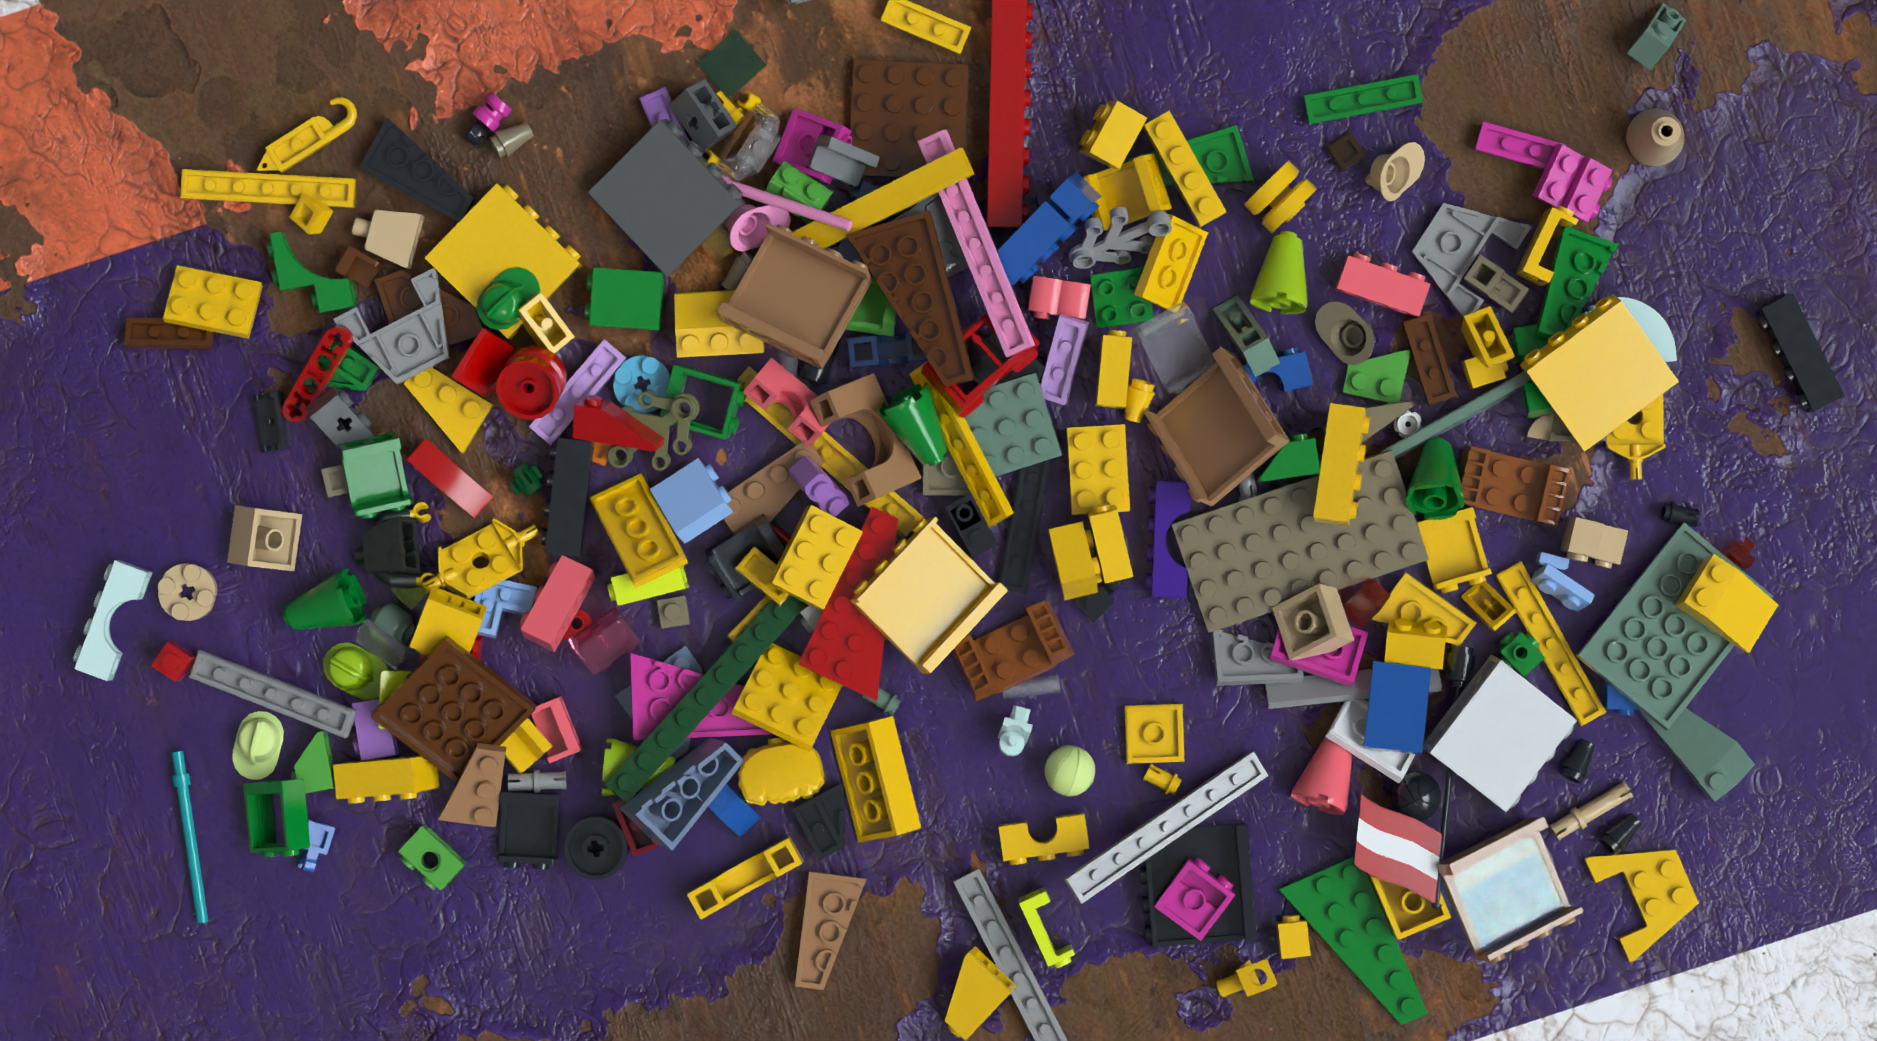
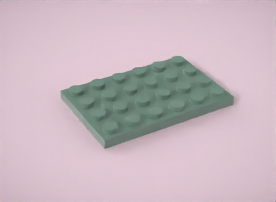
M1685 522L1680 524L1576 655L1577 658L1664 730H1668L1735 646L1675 606L1703 559L1712 554L1717 555L1743 573L1771 599L1773 595Z

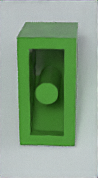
M324 730L316 733L295 764V772H291L292 779L304 778L305 794L335 788L334 763L328 731Z

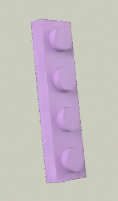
M604 339L566 383L553 410L544 417L535 419L529 427L552 446V442H556L558 437L574 421V405L585 398V396H595L627 358Z

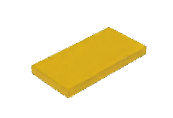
M642 473L589 497L635 588L688 564L681 546Z

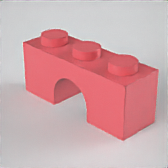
M772 357L743 391L745 395L763 410H766L770 404L775 402L786 405L793 414V422L788 430L809 448L828 427V425L821 427L810 403V400L818 397V395Z

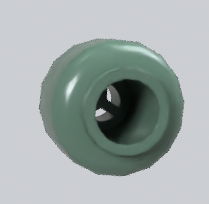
M394 603L377 607L370 618L372 633L391 646L406 643L415 629L413 616Z

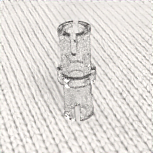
M1059 675L1031 678L1003 691V700L1029 696V699H1034L1035 695L1061 693Z

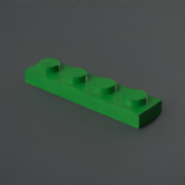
M1418 74L1303 96L1308 125L1423 103Z

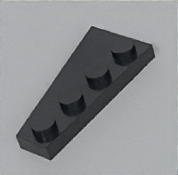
M388 117L385 119L359 168L459 223L468 213L475 199Z

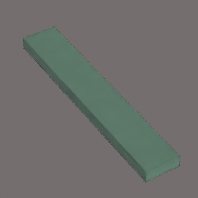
M1524 371L1382 450V452L1392 449L1395 460L1422 446L1426 441L1440 436L1522 390L1524 383H1531L1533 381L1527 372Z

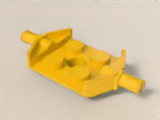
M1663 394L1640 410L1641 420L1639 423L1633 425L1625 421L1607 435V441H1605L1606 449L1626 458L1627 462H1630L1629 480L1642 479L1643 459L1666 447V444H1664Z
M494 518L492 519V524L444 549L441 546L438 547L439 573L435 577L421 583L426 594H429L432 586L437 588L442 586L443 589L448 588L455 594L470 599L523 571L522 547L525 546L526 541L539 536L536 526L533 524L520 532H516ZM479 556L489 560L488 566L482 569L476 568L472 562Z

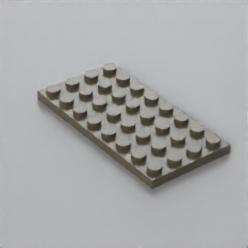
M1392 449L1367 457L1364 462H1359L1357 473L1362 474L1360 491H1354L1353 502H1358L1356 520L1350 519L1349 527L1314 522L1313 515L1320 473L1171 523L1208 633L1273 612L1272 607L1319 583L1335 587L1339 590L1429 560L1414 514L1406 506V490Z

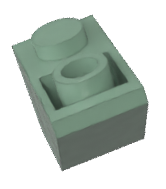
M1663 3L1636 38L1627 54L1651 70L1669 49L1686 19L1677 10Z

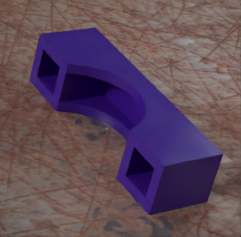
M1155 481V487L1150 486L1149 504H1154V515L1148 516V533H1153V544H1147V562H1152V573H1146V590L1151 591L1152 597L1187 598L1188 569L1176 563L1171 558L1166 547V534L1170 524L1181 514L1190 511L1191 496L1188 492L1190 487L1187 482Z

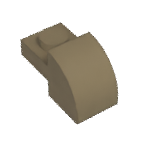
M1482 255L1478 257L1464 277L1466 283L1488 300L1491 299L1511 314L1514 313L1529 292V288L1506 274L1503 269Z

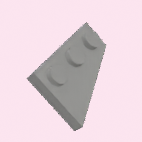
M1221 629L1211 632L1216 686L1303 682L1304 674L1302 670L1269 659L1273 643L1267 642L1265 644L1250 640L1247 636L1227 634L1222 632L1223 630Z

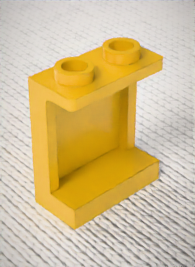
M1155 153L1134 158L1132 161L1122 164L1120 169L1109 168L1083 177L1101 195L1096 202L1099 207L1092 214V217L1102 220L1103 231L1108 230L1111 224L1110 211L1115 207L1127 209L1129 220L1124 225L1150 217V214L1154 211L1172 209Z
M1559 205L1557 208L1552 207L1544 211L1515 273L1516 275L1539 286L1550 282L1554 272L1539 266V262L1557 224L1570 228L1577 224L1578 219L1572 217L1573 211Z
M1473 507L1458 510L1457 514L1451 518L1443 520L1426 519L1416 522L1429 558L1425 562L1433 590L1441 589L1442 594L1459 589L1458 583L1469 581L1470 586L1487 581L1485 576L1492 574L1491 569L1488 567L1476 526V515Z

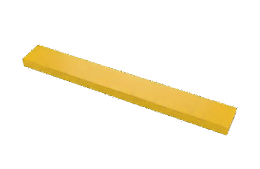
M958 148L831 212V214L852 220L850 231L815 220L793 231L792 235L798 238L806 236L814 240L818 244L817 247L826 249L848 238L846 234L864 230L974 175V171L964 149Z
M748 366L737 380L745 382V390L758 373ZM746 396L745 401L793 443L798 445L802 442L788 430L793 422V414L786 405L775 402L770 404L766 410H763ZM825 431L813 443L825 461L821 467L849 491L846 480L869 470ZM894 491L865 503L870 509L874 507L898 518L897 533L903 538H906L912 531V528L923 518L919 512Z

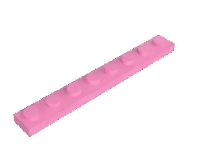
M941 130L918 141L927 164L955 150L947 130ZM967 178L940 191L939 195L1005 356L1010 357L1035 346Z

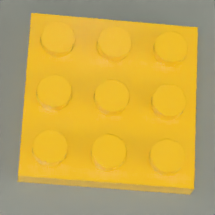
M772 643L759 657L731 714L810 752L843 685L798 665L801 656Z

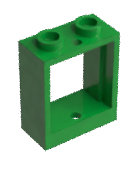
M675 364L668 384L666 398L674 399L678 394L684 392L688 375L733 388L723 428L691 420L689 429L724 440L730 438L731 434L735 435L740 420L736 417L738 407H743L747 396L743 393L745 382L684 364ZM662 409L660 416L663 417L670 411ZM678 420L672 425L678 426Z
M304 778L243 784L250 853L262 852V856L265 858L280 856L281 851L282 857L299 855V849L311 848ZM274 793H280L285 842H276L271 795Z

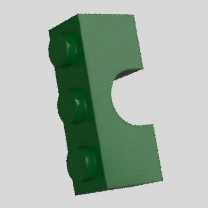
M1537 325L1513 329L1511 337L1516 363L1524 362V358L1528 353L1535 349L1540 350L1548 344L1549 339L1535 334ZM1534 382L1524 383L1522 396L1527 419L1556 414Z

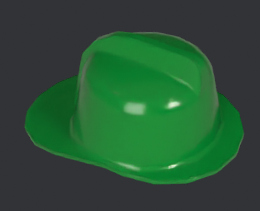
M518 267L507 269L501 273L478 297L476 307L481 321L489 328L496 330L508 329L521 319L517 309L540 291L539 282L535 275L527 269Z

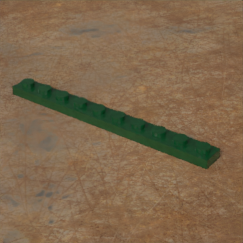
M790 595L781 606L771 600L604 785L624 803H627L807 604Z

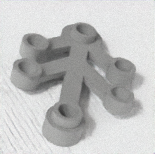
M1115 207L1110 211L1111 224L1104 240L1095 243L1097 236L1103 233L1102 220L1099 218L1086 220L1084 239L1082 243L1077 244L1069 251V259L1074 267L1078 269L1090 268L1096 261L1115 262L1119 265H1125L1131 261L1130 251L1149 254L1155 240L1153 236L1161 237L1171 232L1170 216L1165 211L1157 210L1150 214L1148 221L1121 232L1123 225L1129 220L1128 211L1124 207ZM1148 232H1149L1151 235H1153V236H1149V235L1143 236V237H1141L1138 241H1133V240H1132V239L1137 238V237H1139V236H1141V235H1144V234H1146V233H1148ZM1114 249L1113 252H1107L1106 250Z

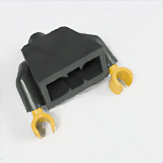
M419 502L412 510H409L407 507L401 511H385L373 523L372 528L363 532V548L354 551L356 564L359 566L365 565L367 573L376 574L379 581L396 588L422 587L421 583H424L428 577H435L432 573H425L421 577H416V574L421 572L416 520L411 518H416L421 523L428 522L431 519L430 514L418 515L420 510L428 509V505L424 502Z

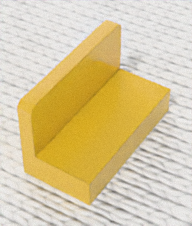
M528 718L500 745L506 747L505 758L520 774L552 747Z

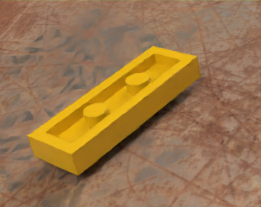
M889 0L880 20L882 23L961 55L971 31L970 26L908 0Z

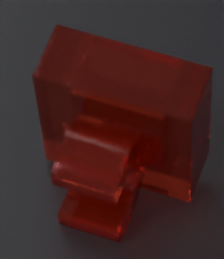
M1747 537L1743 542H1731L1720 551L1742 571L1749 569L1756 560L1750 554L1755 544Z

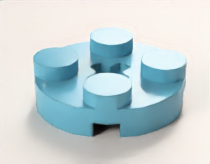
M635 356L623 362L615 372L614 392L618 401L623 406H631L635 412L651 413L659 408L652 406L649 409H644L639 406L637 399L642 390L635 389L634 385L638 383L637 378L642 376L644 380L649 379L651 384L647 386V390L654 391L657 396L665 397L671 376L667 368L655 358ZM644 395V401L650 404L651 398Z

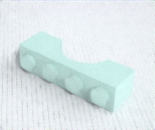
M114 560L113 565H108L104 574V580L107 581L103 592H98L94 601V607L97 608L93 619H88L83 634L87 635L83 646H78L73 661L77 662L74 669L105 681L113 680L123 653L114 645L109 631L111 617L115 610L123 603L130 600L143 599L153 572L121 560Z

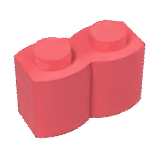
M1033 276L1028 311L1034 312L1033 318L1050 320L1051 315L1060 316L1061 314L1085 320L1091 285Z

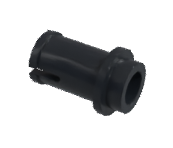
M1670 501V503H1664L1662 507L1661 520H1665L1666 524H1671L1672 522L1683 524L1685 522L1687 525L1696 527L1699 521L1696 515H1700V510L1675 505V502Z

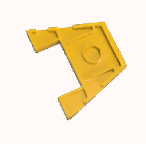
M1675 849L1617 854L1616 856L1613 854L1588 856L1584 858L1595 883L1620 872H1623L1645 922L1644 927L1618 937L1630 963L1635 961L1699 903Z

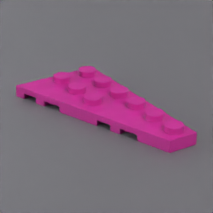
M630 653L633 740H645L704 674ZM735 684L687 738L771 735L772 733L731 714L745 687Z

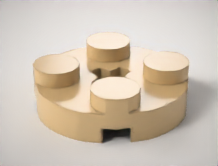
M184 563L170 568L158 583V597L162 608L170 616L177 620L193 621L206 616L212 610L218 589L214 577L207 569L196 564ZM185 584L187 587L193 586L195 588V591L192 593L193 599L191 600L187 597L182 598L180 594L183 591L182 586Z

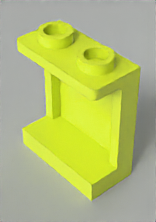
M1045 886L1018 898L1020 907L1048 967L1055 965L1057 969L1072 962L1071 956L1075 955L1072 945L1070 944L1055 950L1036 908L1050 902Z

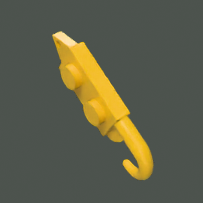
M343 97L330 100V105L342 104L346 107L347 116L345 119L333 126L324 117H312L265 147L267 151L257 170L280 171L283 173L329 144L330 141L348 131L355 124L357 110L354 104L349 99ZM264 163L267 164L266 168H263Z

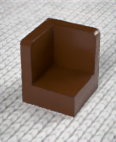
M349 245L335 271L366 288H370L383 264Z

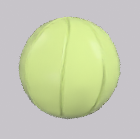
M1062 746L1053 751L1046 761L1045 777L1047 783L1055 792L1061 795L1077 796L1086 791L1094 781V761L1087 751L1078 746Z

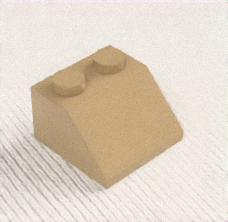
M235 505L227 562L251 567L294 571L302 514Z
M1319 583L1272 607L1289 660L1294 661L1330 653L1354 641L1338 590L1335 587Z

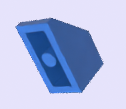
M729 782L726 783L708 806L739 837L761 818Z

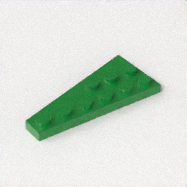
M1354 855L1278 888L1401 1025L1428 1014L1367 873L1353 864Z

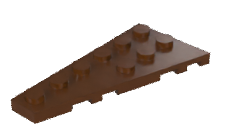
M925 211L846 234L944 386L950 387L974 380L932 213Z

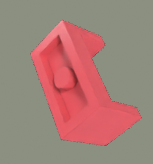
M562 696L536 706L535 711L531 714L536 728L552 745L547 751L548 763L583 750Z

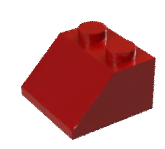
M482 328L451 377L484 397H488L489 393L494 395L496 393L497 378L511 354L518 349L491 331Z

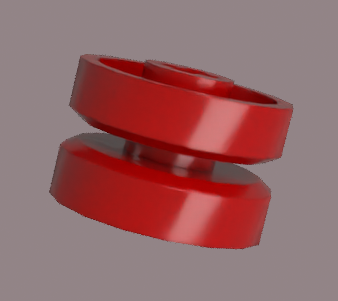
M532 345L520 348L511 354L497 378L496 393L499 402L507 412L517 418L533 420L544 417L553 410L566 386L567 374L564 364L555 353L544 347Z

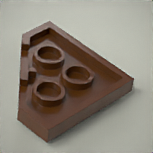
M403 270L374 279L389 324L424 307L411 282V279L415 276ZM440 289L448 347L476 338L483 328L477 309L473 305Z

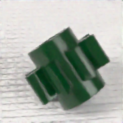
M526 462L509 474L513 481L508 486L517 496L522 493L525 498H528L543 487L540 479L544 475L537 465L530 468Z

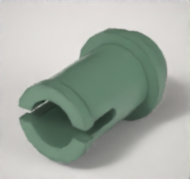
M880 687L877 701L864 695L862 697L884 710L883 714L886 715L888 713L891 716L901 703L897 699L898 696L896 694L892 696Z

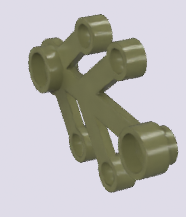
M644 390L637 399L640 407L649 409L653 406L669 410L670 412L662 417L635 412L634 408L628 405L623 406L621 409L627 411L631 416L665 438L664 445L655 451V455L651 460L654 469L663 471L671 463V458L667 453L670 426L678 420L677 439L673 442V450L678 455H685L692 448V441L689 438L690 421L699 414L700 405L696 397L689 393H680L672 399L657 396L652 390ZM644 395L651 398L650 404L644 401ZM683 402L690 406V411H686L683 408ZM679 441L686 444V450L679 447ZM614 445L608 452V460L612 466L623 468L632 461L633 453L638 449ZM619 450H623L626 453V458H622L619 455ZM662 457L665 465H660L657 458Z

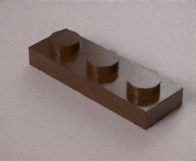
M1431 314L1403 322V328L1427 404L1431 405L1457 397Z
M126 317L124 341L126 349L213 350L214 332L166 323L163 318Z

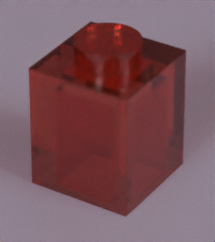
M1368 577L1343 604L1345 614L1361 629L1382 609L1391 595L1375 580Z

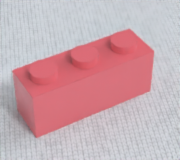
M1354 253L1353 257L1348 255L1345 258L1335 287L1336 291L1415 318L1420 316L1430 287V283L1424 282L1425 276L1414 272H1409L1408 276L1398 273V267L1384 262L1381 263V266L1369 263L1371 258L1359 253Z
M563 555L558 562L555 561L551 565L548 572V581L544 587H539L534 597V606L530 612H525L520 622V630L524 638L554 653L596 579L592 569Z

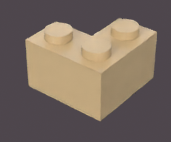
M1568 517L1560 551L1567 552L1566 558L1587 562L1588 558L1595 559L1594 565L1611 569L1612 564H1621L1628 531L1578 517Z

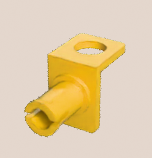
M1267 959L1252 964L1250 960L1245 961L1236 970L1237 974L1217 981L1218 991L1223 998L1243 989L1247 997L1277 985L1276 978ZM1255 969H1261L1266 973L1267 980L1264 984L1260 985L1254 971Z

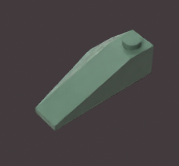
M1687 708L1683 710L1668 730H1664L1643 711L1638 710L1708 800L1716 802L1735 787L1755 765L1737 741Z

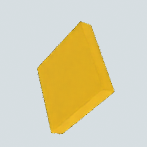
M1183 704L1124 706L1127 764L1185 762Z

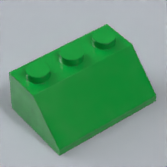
M1307 434L1289 436L1290 441L1271 456L1256 475V483L1320 473L1315 438L1308 439Z

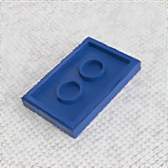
M1373 661L1363 748L1422 755L1431 668Z

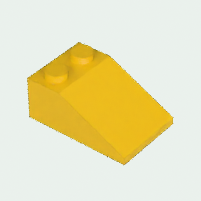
M1712 554L1703 559L1675 606L1748 654L1772 617L1778 604L1738 569L1717 555Z

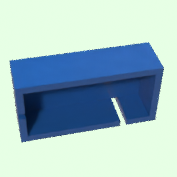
M1077 172L1067 178L1050 196L1051 199L1048 202L1045 201L997 251L1007 278L1012 285L1019 280L1022 283L1029 280L1040 268L1037 265L1038 261L1040 260L1044 263L1060 248L1056 243L1059 240L1064 242L1080 227L1076 222L1079 219L1084 222L1098 209L1099 205L1096 202L1101 195Z

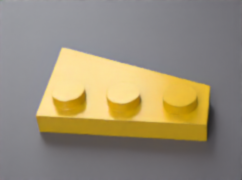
M433 367L404 382L408 390L459 451L464 454L492 409L493 404Z
M1406 571L1372 616V620L1388 624L1389 620L1400 618L1416 623L1437 622L1440 625L1447 626L1446 642L1457 646L1462 644L1476 625L1474 619Z

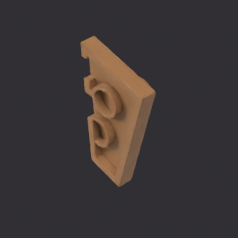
M477 743L463 769L456 786H454L445 807H443L439 814L438 820L496 828L506 754L505 746Z

